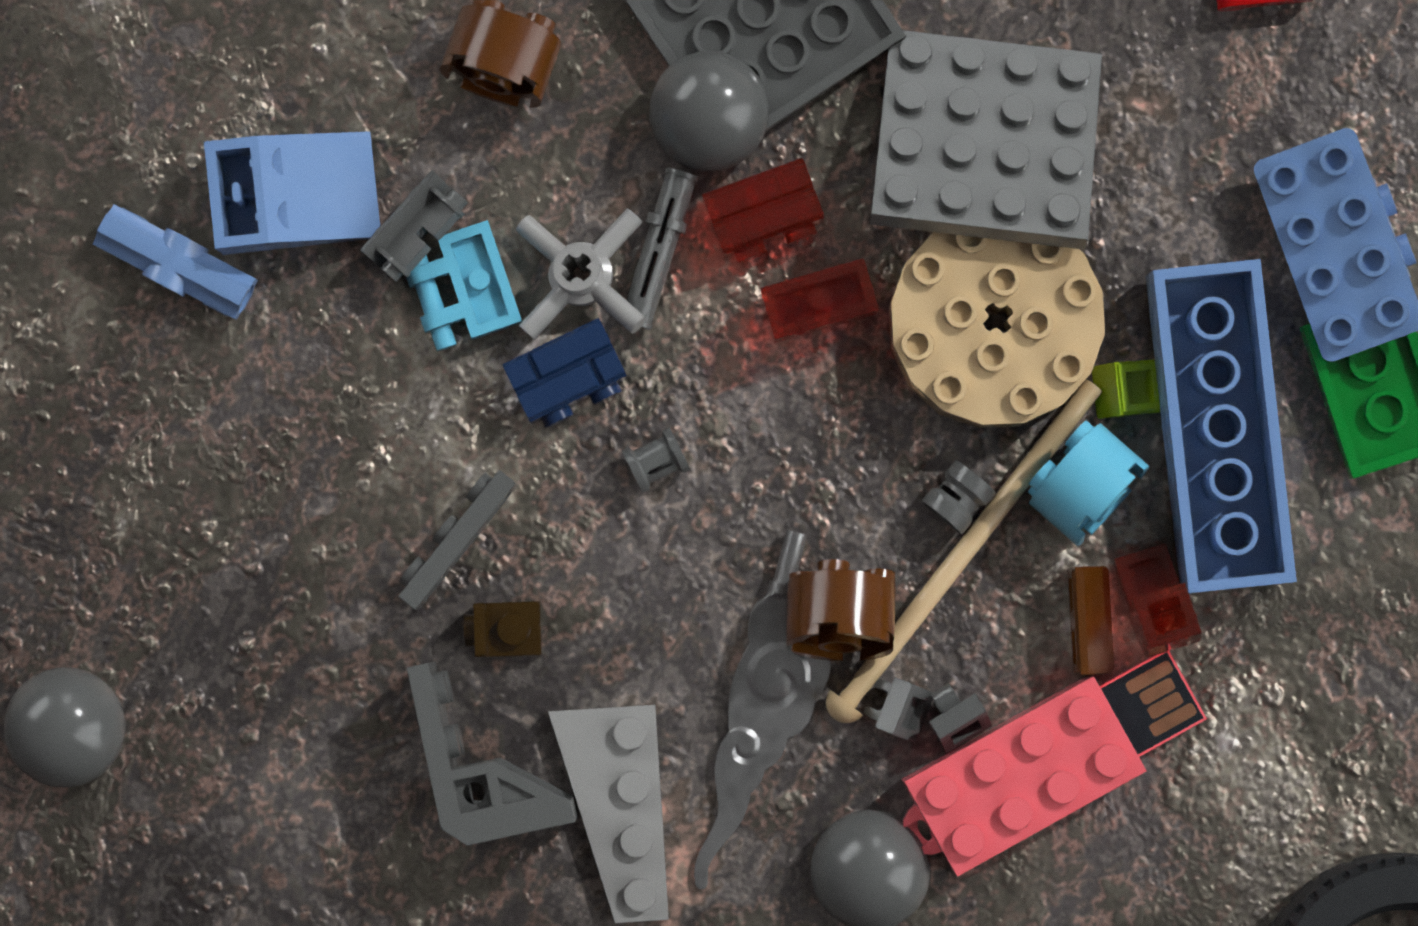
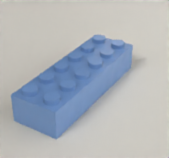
M1261 259L1153 270L1145 277L1180 593L1187 594L1297 582Z

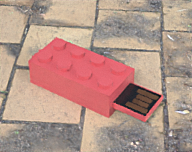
M1168 648L1101 685L1097 683L1094 676L1087 675L902 778V782L915 803L907 810L903 818V827L911 829L923 845L921 848L924 854L934 855L942 852L952 872L958 877L1147 772L1139 758L1140 756L1207 720ZM919 820L924 821L931 833L930 840H926L921 835L918 829Z

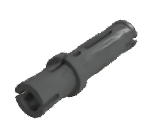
M666 167V175L654 212H648L645 223L649 224V228L626 299L646 317V321L641 328L647 330L652 329L653 318L667 280L680 234H686L688 224L684 223L695 184L699 179L695 175ZM675 201V202H674V205H673V208H672V211H671V215H670V217H669V219H668V222H667V218H668V214H669V211H670L672 202ZM665 226H666V231H665V234H664L662 243L659 244V243H660V240H661V237H662V234H663V230L665 229ZM658 254L646 295L643 297L655 256Z

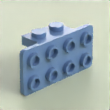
M1343 128L1259 160L1254 166V174L1322 357L1330 362L1337 361L1418 331V299L1408 270V266L1417 262L1406 233L1397 237L1395 235L1389 216L1397 214L1398 211L1387 183L1377 186L1375 178L1370 172L1357 134L1350 128Z

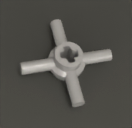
M627 208L594 244L575 242L565 246L531 215L523 218L518 224L516 231L551 262L548 276L552 290L523 320L519 327L535 340L567 304L587 306L597 302L632 334L637 332L646 321V317L611 287L613 268L609 259L643 223L642 220ZM577 267L583 271L588 270L590 273L589 277L584 281L578 277L573 278L571 274Z

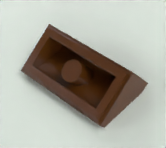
M1106 566L1071 567L1067 571L1073 672H1076L1077 675L1111 673L1114 670L1109 570Z

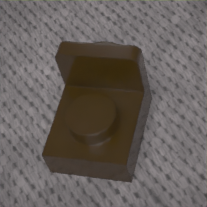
M541 601L474 603V614L464 615L465 647L475 646V657L542 655Z

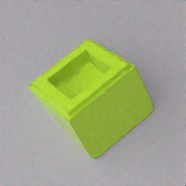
M1155 359L1113 362L1093 367V384L1102 391L1095 401L1096 414L1099 419L1160 413Z

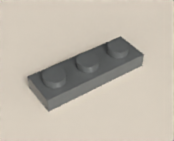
M498 470L493 478L485 472L466 495V498L472 504L463 516L457 519L454 515H451L432 538L439 546L425 562L418 556L404 572L399 582L405 588L398 597L413 609L420 610L518 487V484L500 470Z

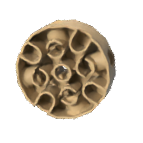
M933 232L908 259L901 270L889 305L890 350L908 387L939 415L978 428L1021 426L1063 405L1091 374L1105 336L1103 291L1085 254L1080 249ZM990 308L994 313H998L1001 310L1006 313L1008 319L1004 322V327L1007 332L1002 333L998 328L988 331L983 323L989 317L985 309Z

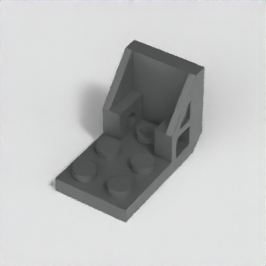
M436 662L407 667L442 830L468 846L576 821L578 813L573 795L501 757L458 766L456 757L464 755L465 750L459 724L449 725L445 704L454 702L447 670L438 672ZM471 782H477L483 786L485 790L483 800L473 799Z

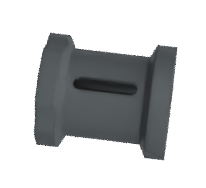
M670 427L662 430V437L634 451L629 447L622 450L642 493L650 490V483L677 470H680L682 473L690 470Z

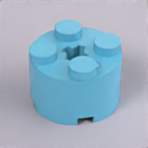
M1087 420L1066 441L1065 445L1067 448L1064 451L1066 456L1061 462L1056 465L1049 460L1029 482L1031 488L1028 490V493L1032 496L1029 504L1077 547L1085 539V533L1082 529L1084 528L1092 535L1130 494L1132 490L1128 485L1136 478L1132 473L1142 479L1150 467L1101 423L1094 427Z

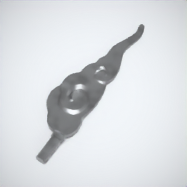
M791 530L786 531L773 581L770 580L766 595L756 602L750 613L748 623L750 643L734 674L728 706L729 731L720 743L715 761V783L718 800L717 817L698 853L694 868L695 885L698 889H705L707 887L708 868L712 859L742 822L751 793L761 783L765 770L773 766L781 758L787 739L800 733L809 723L814 710L815 699L823 691L829 679L830 661L797 655L791 651V645H786L789 574L798 571L807 538L806 534Z

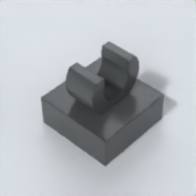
M896 677L893 683L882 679L877 680L874 686L885 691L887 698L881 710L866 706L864 713L869 718L877 721L876 728L916 743L932 704L933 698L931 693L933 692Z
M949 683L931 693L941 715L932 719L929 723L946 753L992 726L987 711L976 694L960 702Z

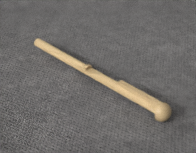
M1086 379L895 622L893 652L881 658L866 660L856 672L847 688L839 695L832 690L828 692L826 708L833 719L841 723H852L863 716L856 710L863 696L877 682L1030 486L1029 482L1051 459L1101 395L1102 391L1095 384Z

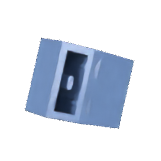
M370 131L263 135L204 142L215 249L222 255L370 239L381 226Z

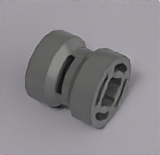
M955 460L946 470V480L939 488H932L921 502L942 521L962 535L972 523V513L977 507L986 506L996 492L968 467Z

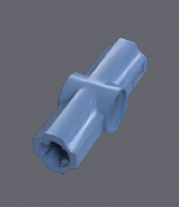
M115 204L104 216L93 242L94 246L142 270V275L183 297L185 294H188L203 302L204 305L235 320L238 319L239 315L246 308L258 281L256 278L208 254L209 249L169 228H166L164 231L149 223L148 220Z

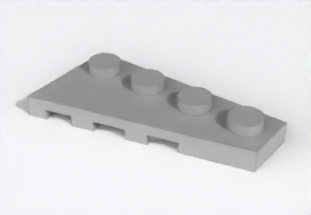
M655 704L548 711L614 922L669 920Z

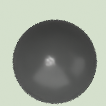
M701 51L688 54L676 60L661 74L651 94L649 119L655 139L665 153L673 160L694 170L720 171L744 161L760 144L768 125L769 104L761 80L746 63L723 52Z
M57 667L35 674L25 681L14 693L4 717V739L12 760L31 779L52 787H76L101 776L118 757L125 738V716L116 693L104 680L79 668Z
M882 810L855 811L837 819L820 836L811 859L812 885L824 909L844 925L896 926L909 918L918 909L927 894L931 879L930 857L923 853L921 848L923 845L914 832L908 827H903V819L899 816Z

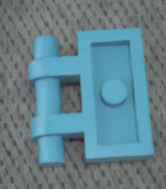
M488 220L445 234L438 241L443 258L429 262L426 255L410 272L411 275L408 278L406 277L409 287H415L424 312L420 320L424 332L431 333L436 351H442L457 345L451 325L457 322L466 321L472 340L523 322ZM450 275L459 303L444 308L435 280Z

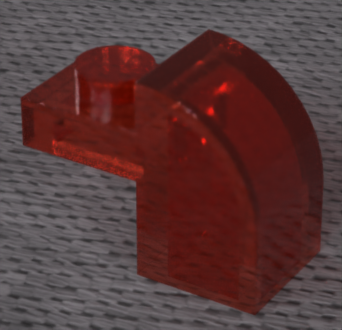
M1166 543L1114 559V567L1130 611L1129 619L1138 643L1147 658L1200 642L1202 631L1185 582L1179 584Z

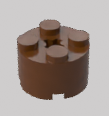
M473 0L472 5L461 7L439 68L440 73L449 80L451 72H455L463 77L461 88L482 98L515 107L518 106L520 98H531L530 108L539 107L562 45L560 39L554 34L556 23L548 17L537 13L529 12L525 14V17L505 11V5L498 0Z
M827 559L817 562V571L790 573L787 591L786 645H791V651L797 655L828 661H843V653L860 651V661L877 659L891 654L895 637V572L880 568L868 569L864 572L850 570V563L847 561Z

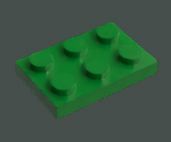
M1307 324L1300 327L1299 329L1349 479L1418 458L1417 331L1330 362L1322 357L1311 325Z

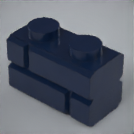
M599 318L502 364L530 423L534 424L542 421L545 429L572 417L574 413L570 406L590 397L593 405H596L621 393L622 389L619 382L628 379Z

